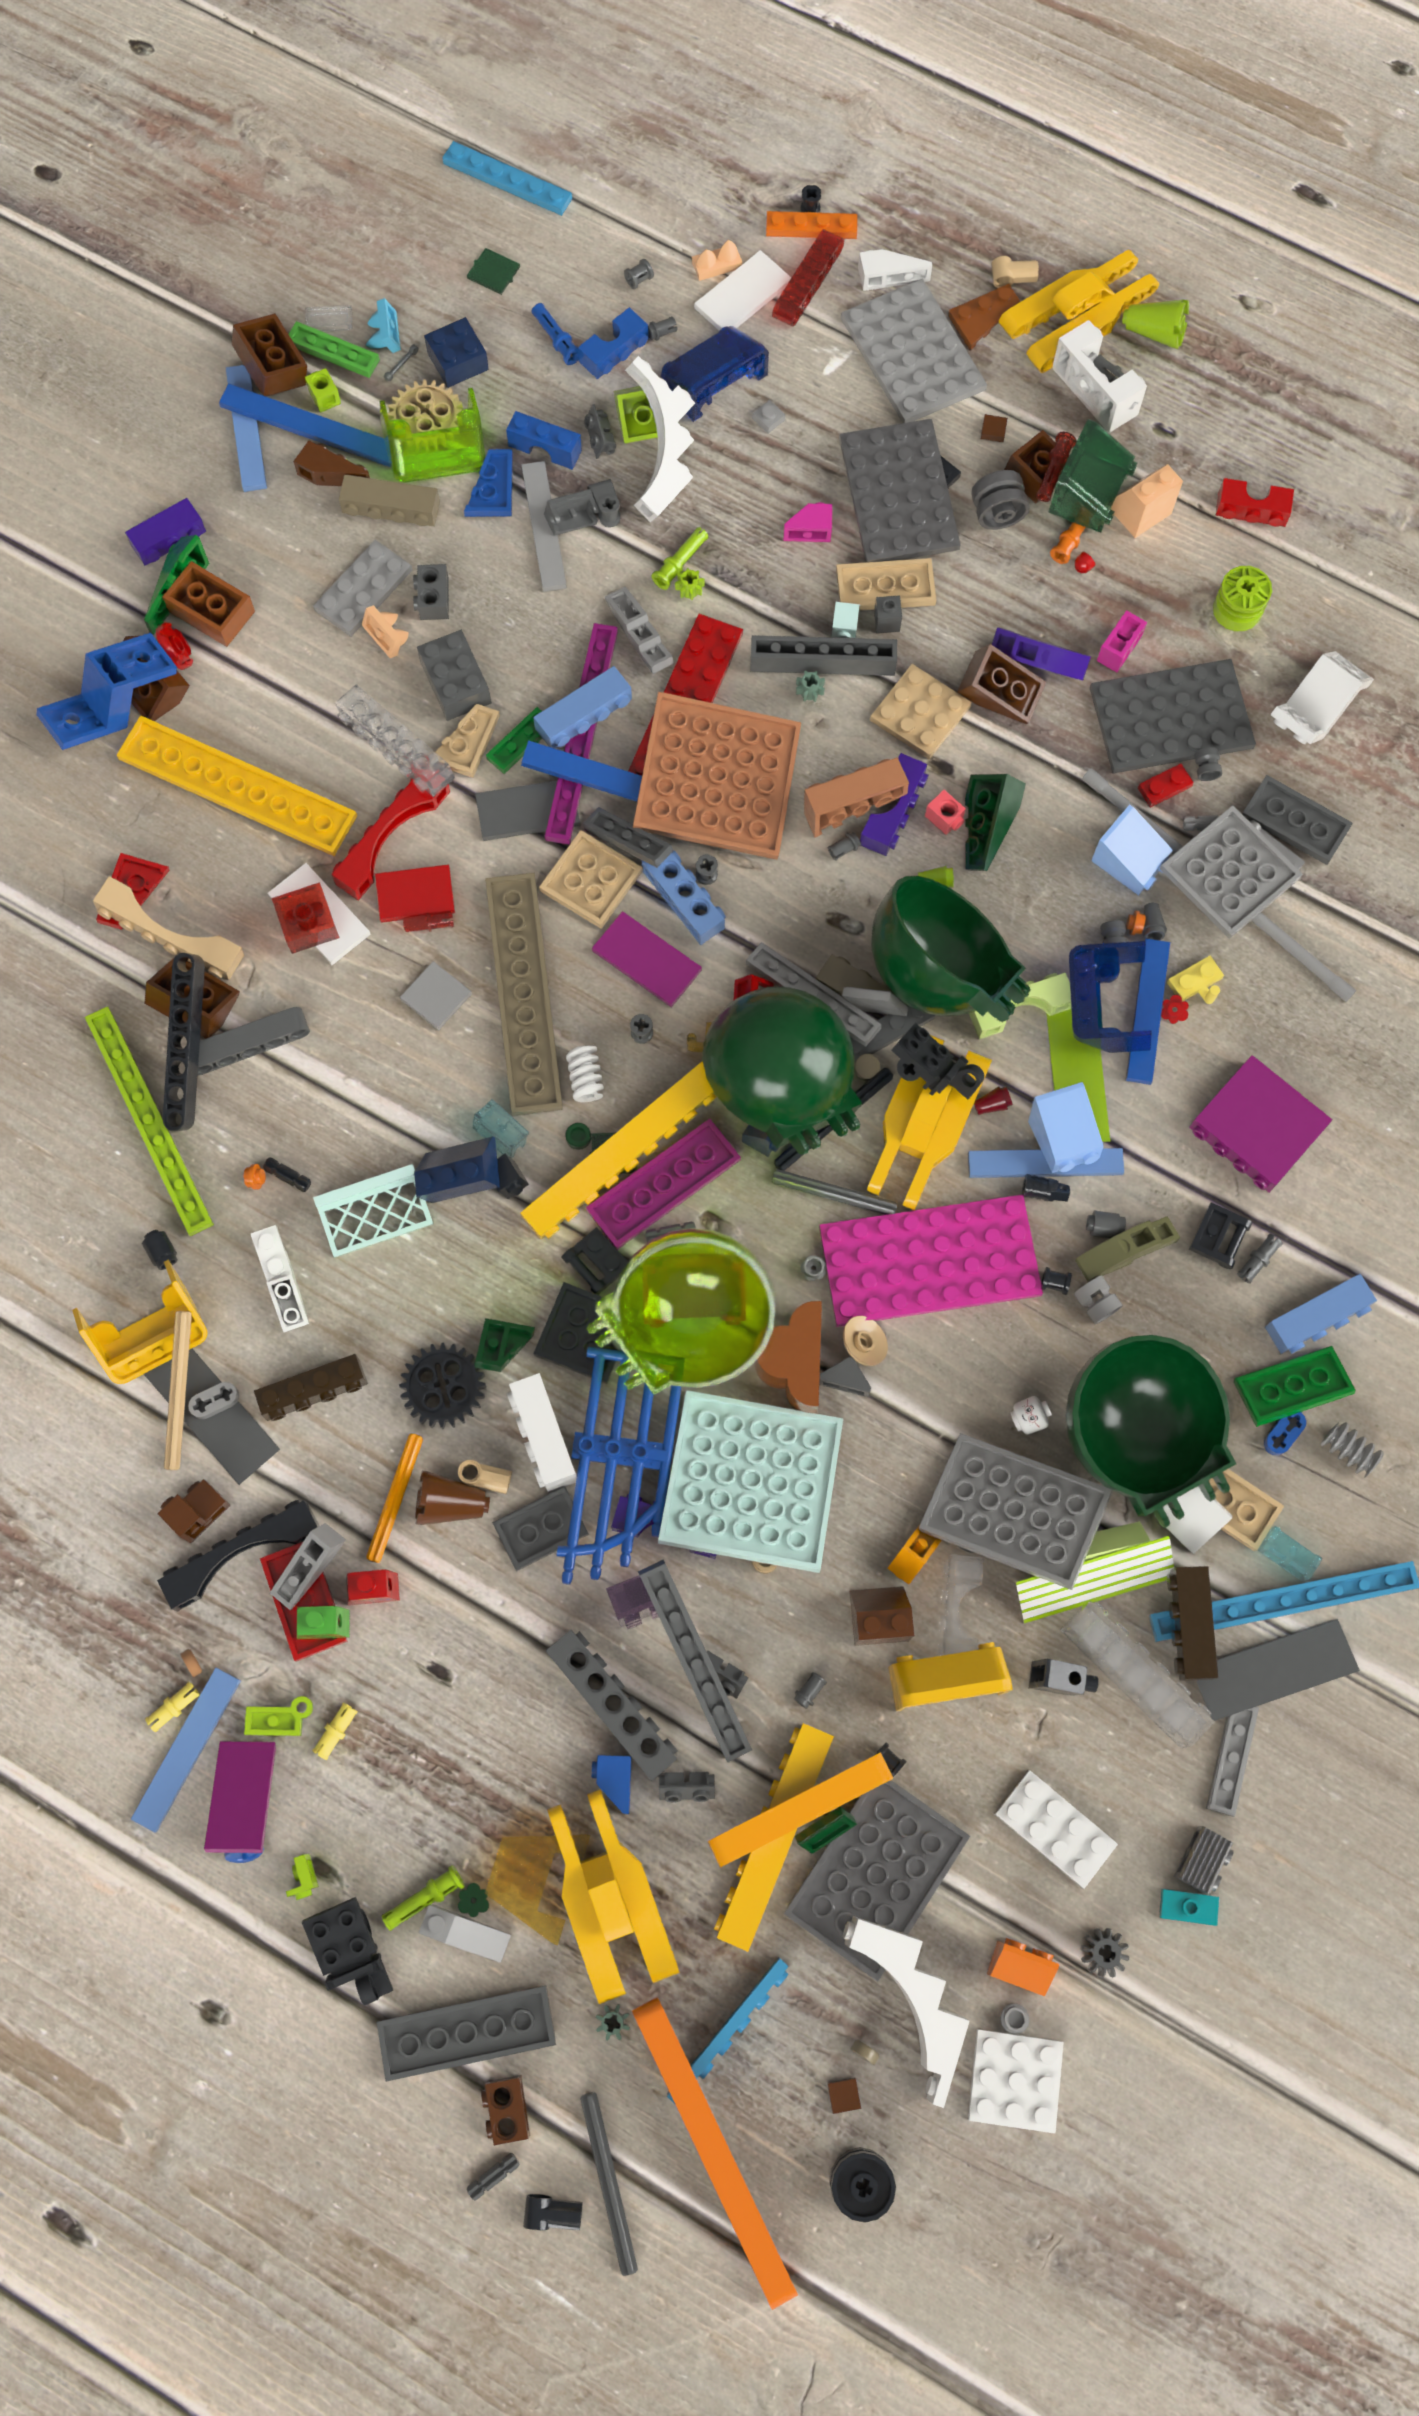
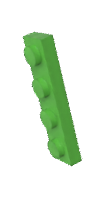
M297 321L289 332V336L298 350L368 378L371 377L380 361L379 354Z

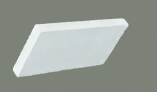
M760 250L695 302L694 309L727 337L792 284V278Z
M307 863L268 892V896L331 965L335 964L371 935L370 931Z

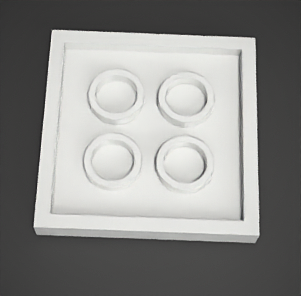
M977 2029L968 2120L1055 2133L1064 2042Z

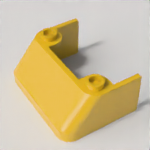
M169 1260L164 1261L171 1284L167 1285L161 1293L165 1307L120 1331L109 1321H99L89 1326L78 1308L72 1310L80 1335L114 1383H128L172 1359L175 1313L177 1311H188L192 1314L189 1350L203 1343L207 1338L206 1326L185 1285Z
M994 1642L979 1644V1650L917 1660H913V1655L897 1657V1663L891 1664L888 1667L896 1711H902L907 1707L994 1693L1002 1695L1012 1691V1682L1001 1647H995Z

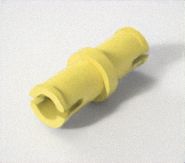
M186 1683L171 1698H165L163 1700L164 1704L145 1718L148 1725L155 1719H159L150 1727L154 1732H157L174 1716L178 1717L181 1715V1710L196 1697L200 1696L197 1689L186 1696V1693L194 1687L192 1683Z
M343 1702L331 1723H327L324 1727L326 1731L312 1751L327 1760L339 1739L345 1737L346 1734L344 1732L358 1711Z

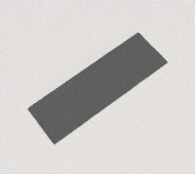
M192 1348L189 1350L184 1422L240 1485L275 1455L280 1448L239 1401L231 1408L207 1419H198L191 1414L188 1407L190 1399L196 1394L222 1383ZM172 1359L144 1374L168 1403ZM224 1389L223 1395L216 1400L224 1398L226 1401L230 1400L229 1395L231 1392ZM202 1400L199 1401V1407L195 1410H199L202 1413L205 1412V1406L212 1403V1401L204 1403Z
M1338 1619L1218 1659V1678L1214 1680H1196L1212 1721H1216L1358 1672L1360 1669Z

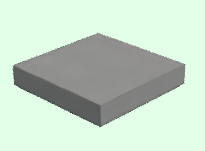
M433 961L400 996V999L439 1031L472 993Z
M844 987L842 996L861 1011L907 1016V1005L890 991Z

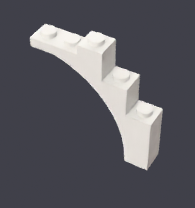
M638 356L625 371L640 385L650 403L656 422L658 451L650 483L634 506L651 523L693 478L689 469L683 463H680L677 458L694 441L689 431L685 427L680 426L678 421L695 402L691 399L690 394L679 386L671 391L666 381L659 378L652 371L649 363Z

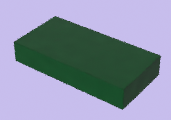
M838 1807L795 1835V1839L798 1845L813 1854L856 1826L857 1823L853 1815L842 1807Z

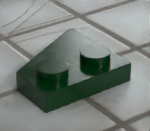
M485 1318L475 1360V1368L501 1372L534 1336L535 1327Z

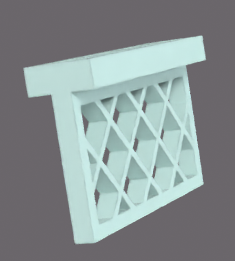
M413 1164L313 1197L334 1258L433 1225L425 1200L419 1198L420 1206L415 1203L418 1198L416 1194L412 1201L399 1195L404 1185L413 1182L415 1185V1168ZM398 1188L396 1193L389 1191ZM383 1192L394 1196L387 1210L374 1204L377 1196ZM373 1196L371 1202L366 1200V1198ZM397 1198L410 1204L404 1218L391 1212ZM363 1201L369 1204L363 1218L349 1212L354 1202ZM348 1205L346 1210L340 1208L342 1206ZM372 1206L385 1212L379 1226L366 1220ZM413 1206L423 1210L426 1221L415 1224L407 1220ZM337 1209L343 1212L344 1215L338 1226H335L328 1222L325 1212ZM347 1215L361 1221L355 1234L341 1229ZM388 1215L402 1220L398 1230L390 1232L382 1228ZM405 1222L411 1225L403 1228ZM364 1223L377 1229L373 1239L366 1241L358 1237ZM330 1227L336 1229L333 1235ZM339 1231L352 1237L348 1247L337 1250L335 1239ZM380 1231L387 1233L378 1237ZM356 1239L361 1241V1243L353 1245Z

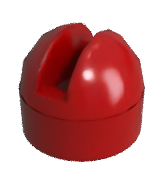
M1082 552L1075 559V569L1079 573H1087L1096 565L1093 558L1086 552Z

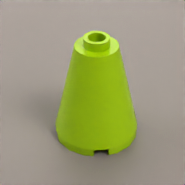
M1181 299L1130 305L1129 309L1124 310L1122 323L1126 324V329L1171 348L1179 349L1187 327L1184 314L1189 315V301Z

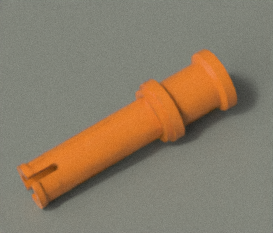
M1086 499L1068 530L1060 534L1058 544L1050 550V556L1054 561L1060 564H1067L1069 562L1071 552L1079 546V537L1099 507L1098 503L1094 505L1095 500Z

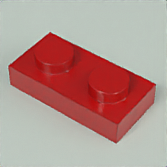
M1180 763L1140 783L1138 790L1151 808L1191 788L1194 782Z

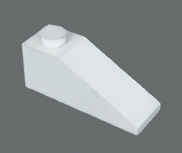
M883 249L860 252L858 270L863 291L907 285L922 278L924 282L930 281L932 262Z

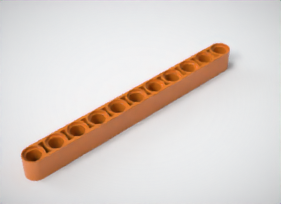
M658 1997L635 2008L632 2010V2013L767 2301L773 2310L798 2296L797 2291Z

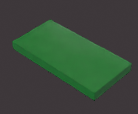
M1333 1346L1234 1378V1384L1256 1427L1353 1395L1356 1391Z

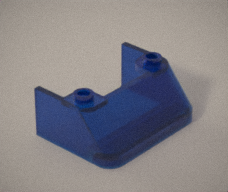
M1146 941L1078 945L1070 951L1069 974L1072 1030L1076 1040L1108 1053L1151 1051V1030L1121 1032L1113 1027L1103 1028L1100 983H1111L1118 978L1120 964L1145 962Z

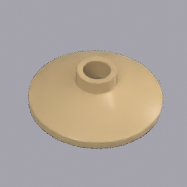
M865 1316L853 1317L845 1324L843 1329V1341L848 1353L862 1365H878L885 1359L888 1351V1343L883 1330L875 1321H865L867 1318Z

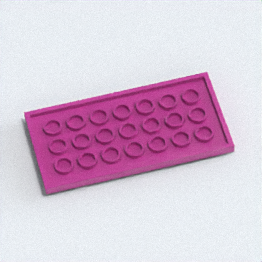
M1023 1195L819 1225L836 1327L845 1326L851 1318L856 1316L867 1317L865 1321H880L1040 1297L1043 1295Z

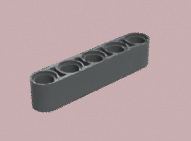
M292 1007L201 1040L198 1075L212 1072L307 1036L310 1033V1029L302 1008Z

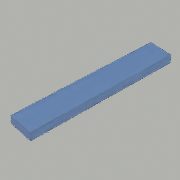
M244 365L226 367L227 382L229 384L253 392L252 379ZM232 411L243 491L267 489L258 421Z
M1123 1148L1102 1149L1100 1158L1092 1164L1083 1163L1067 1172L1058 1171L1055 1173L1051 1172L1041 1150L968 1152L969 1178L1025 1177L1026 1174L1038 1177L1115 1176L1124 1174Z
M218 1668L214 1669L131 1820L157 1833L241 1680Z

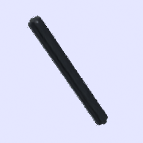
M883 1068L855 1092L862 1105L893 1079L894 1075L888 1068ZM828 1125L816 1132L822 1140L833 1129ZM791 1146L774 1160V1165L777 1169L785 1171L803 1155L798 1154L797 1150Z

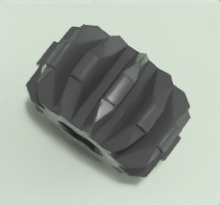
M1096 1928L1094 1929L1096 1939L1090 1935L1085 1936L1090 1946H1080V1950L1089 1954L1083 1956L1081 1960L1083 1963L1091 1962L1087 1969L1090 1973L1098 1969V1977L1104 1978L1107 1970L1109 1976L1114 1978L1116 1977L1114 1967L1120 1971L1125 1970L1120 1960L1128 1961L1130 1957L1122 1954L1121 1951L1126 1950L1129 1946L1127 1943L1118 1944L1122 1938L1120 1933H1116L1112 1937V1929L1106 1928L1102 1935L1101 1930ZM1104 1945H1106L1108 1951H1111L1110 1957H1105V1961H1103V1956L1099 1955L1100 1948L1105 1949Z

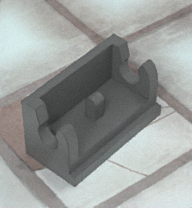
M591 489L547 500L544 516L553 535L556 536L597 525L598 520L595 513H598L599 509L592 496Z

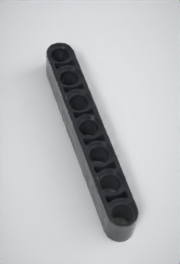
M179 953L175 956L172 964L162 1118L164 1126L170 1131L189 1130L195 1121L205 964L199 955L191 953ZM188 959L192 962V967L189 971L186 969ZM186 985H189L190 994L186 997L184 989ZM184 1011L188 1013L187 1022H184L182 1018ZM183 1036L187 1040V1044L184 1049L181 1046V1039L183 1038ZM181 1062H183L185 1065V1071L183 1074H181L179 1071V1065L181 1064ZM179 1088L183 1090V1098L181 1100L177 1095ZM178 1113L182 1118L180 1125L176 1123V1116Z

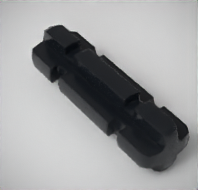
M271 1157L263 1165L266 1172L276 1175L275 1177L291 1186L295 1185L302 1192H306L311 1185L309 1178L304 1175L300 1176L297 1171L282 1163L279 1164L277 1160Z

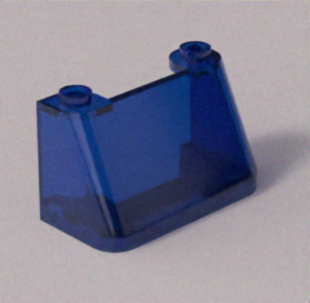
M726 326L717 334L677 359L667 362L662 367L661 378L666 381L671 391L679 386L690 394L695 404L686 414L694 422L703 416L700 410L705 403L707 405L712 403V396L738 379L746 375L750 380L754 375L760 381L768 376L769 351L762 343L736 327Z

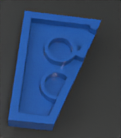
M489 449L479 472L480 476L477 484L471 492L470 501L465 507V517L512 516V449Z

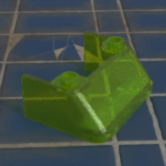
M473 387L468 388V409L458 413V427L412 433L410 425L405 420H389L385 401H380L381 428L392 473L396 480L406 483L473 473L481 470L485 460L481 418Z

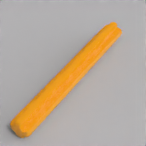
M410 1433L407 1438L366 1555V1559L369 1561L381 1562L423 1442V1438L419 1435Z

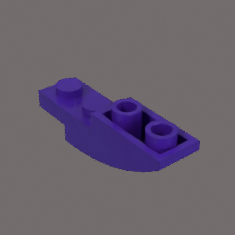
M997 627L992 642L994 647L1015 661L1079 680H1084L1091 656Z

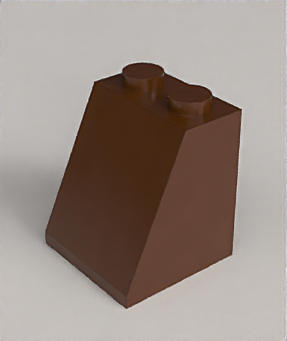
M904 1586L849 1591L854 1646L909 1642L915 1636L912 1607Z

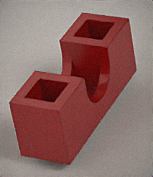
M1223 479L1218 492L1215 516L1225 519L1245 520L1250 523L1270 524L1274 527H1286L1292 512L1294 489L1271 485L1266 498L1256 500L1247 493V481Z

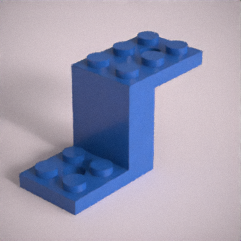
M151 633L85 654L81 694L37 708L36 715L62 750L126 729L128 727L133 688L175 675L177 666ZM137 658L147 660L148 662H139ZM70 719L77 722V724H69L66 720Z

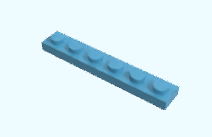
M455 141L452 142L442 157L443 164L562 216L572 201L571 192Z
M777 1958L690 2066L696 2079L699 2076L702 2079L707 2076L714 2066L711 2061L717 2053L721 2056L724 2055L733 2043L730 2038L737 2030L741 2033L750 2023L751 2019L748 2015L755 2007L760 2010L768 2001L770 1996L767 1992L773 1985L778 1988L786 1979L788 1973L785 1970L788 1968V1965L781 1958ZM668 2092L667 2097L675 2104L670 2092Z

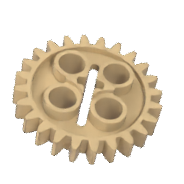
M423 380L422 385L419 386L414 381L413 388L406 384L405 392L398 390L399 398L392 397L393 404L388 405L389 413H387L390 430L393 431L394 437L399 438L400 444L406 441L407 448L412 447L414 444L416 451H419L421 446L425 447L426 452L429 451L430 446L438 450V444L441 443L446 447L447 439L453 442V434H460L459 427H463L462 419H464L462 402L459 401L458 394L453 395L452 388L445 390L444 383L436 387L435 380L432 381L431 385H427L426 380Z

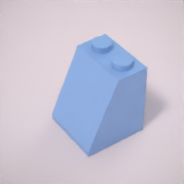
M1129 804L1099 840L1091 861L1139 896L1144 889L1148 891L1157 880L1155 876L1159 871L1163 873L1160 867L1169 859L1173 850L1136 809Z
M1083 1082L1034 1097L1028 1123L1052 1173L1058 1171L1067 1172L1077 1165L1083 1163L1092 1164L1100 1158L1103 1143Z

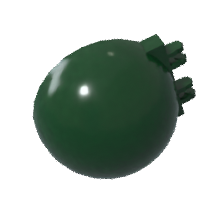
M905 876L895 882L880 903L872 926L871 946L875 965L889 990L908 1006L937 1016H957L975 1011L984 1016L989 1012L999 1022L1003 1023L1006 1020L1008 1021L1009 1016L1013 1015L1016 1008L1011 1000L1019 1004L1024 1002L1025 997L1029 996L1031 989L1020 977L1026 968L1011 954L1003 937L988 918L965 897L948 886L921 876Z
M766 987L750 991L735 999L712 1022L703 1042L702 1057L706 1078L711 1088L731 1113L743 1122L766 1132L776 1149L791 1143L798 1154L803 1155L808 1153V1146L813 1150L821 1147L822 1142L816 1131L830 1125L839 1137L848 1135V1129L852 1132L860 1129L861 1124L855 1112L862 1105V1102L851 1087L855 1067V1055L851 1038L840 1017L821 999L806 991L791 987Z
M1157 1335L1124 1338L1106 1345L1089 1358L1076 1375L1071 1386L1065 1416L1067 1434L1073 1451L1091 1476L1103 1486L1127 1496L1138 1516H1147L1153 1512L1159 1524L1164 1528L1169 1526L1170 1520L1162 1506L1168 1504L1172 1514L1180 1520L1185 1514L1177 1500L1178 1497L1199 1486L1208 1501L1215 1500L1216 1494L1208 1481L1211 1478L1214 1479L1218 1489L1224 1494L1230 1490L1223 1472L1237 1463L1227 1447L1230 1426L1228 1398L1220 1378L1207 1360L1193 1348L1173 1338Z

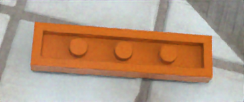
M767 211L766 236L857 239V214Z

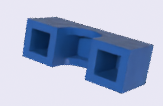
M630 307L612 320L615 340L603 341L594 334L578 347L579 363L596 379H599L604 374H608L620 361L626 360L634 350L644 346L647 340H649L648 324Z
M515 411L506 429L508 447L527 454L531 453L534 446L540 447L549 453L552 463L573 470L582 452L580 434Z

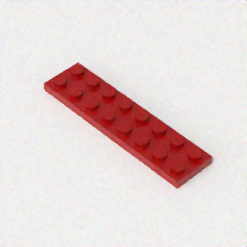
M699 613L663 693L713 703L742 638L743 629ZM653 716L628 772L641 776L643 774Z

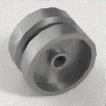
M1012 470L996 471L985 475L974 484L971 495L973 503L977 508L976 514L981 527L991 530L1007 528L1024 519L1029 513L1030 505L1024 492L1023 480L1019 473Z

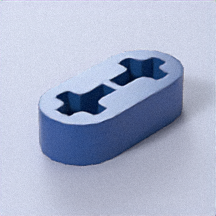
M1300 1412L1279 1419L1264 1439L1265 1450L1275 1456L1285 1453L1305 1429V1416ZM1295 1417L1297 1419L1296 1425L1299 1427L1295 1426L1290 1431H1287L1286 1428L1290 1424L1288 1419ZM1281 1434L1285 1436L1280 1443L1283 1448L1280 1446L1274 1448L1272 1446L1274 1441L1271 1438L1276 1439Z

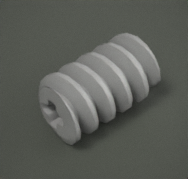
M1338 1422L1322 1440L1321 1445L1324 1446L1331 1443L1330 1453L1339 1449L1338 1459L1341 1460L1349 1457L1346 1466L1350 1467L1356 1463L1355 1473L1358 1474L1365 1470V1477H1367L1379 1464L1384 1452L1378 1450L1373 1453L1375 1449L1373 1443L1364 1446L1366 1437L1362 1436L1356 1439L1358 1434L1356 1429L1347 1433L1349 1424L1345 1422L1339 1425Z

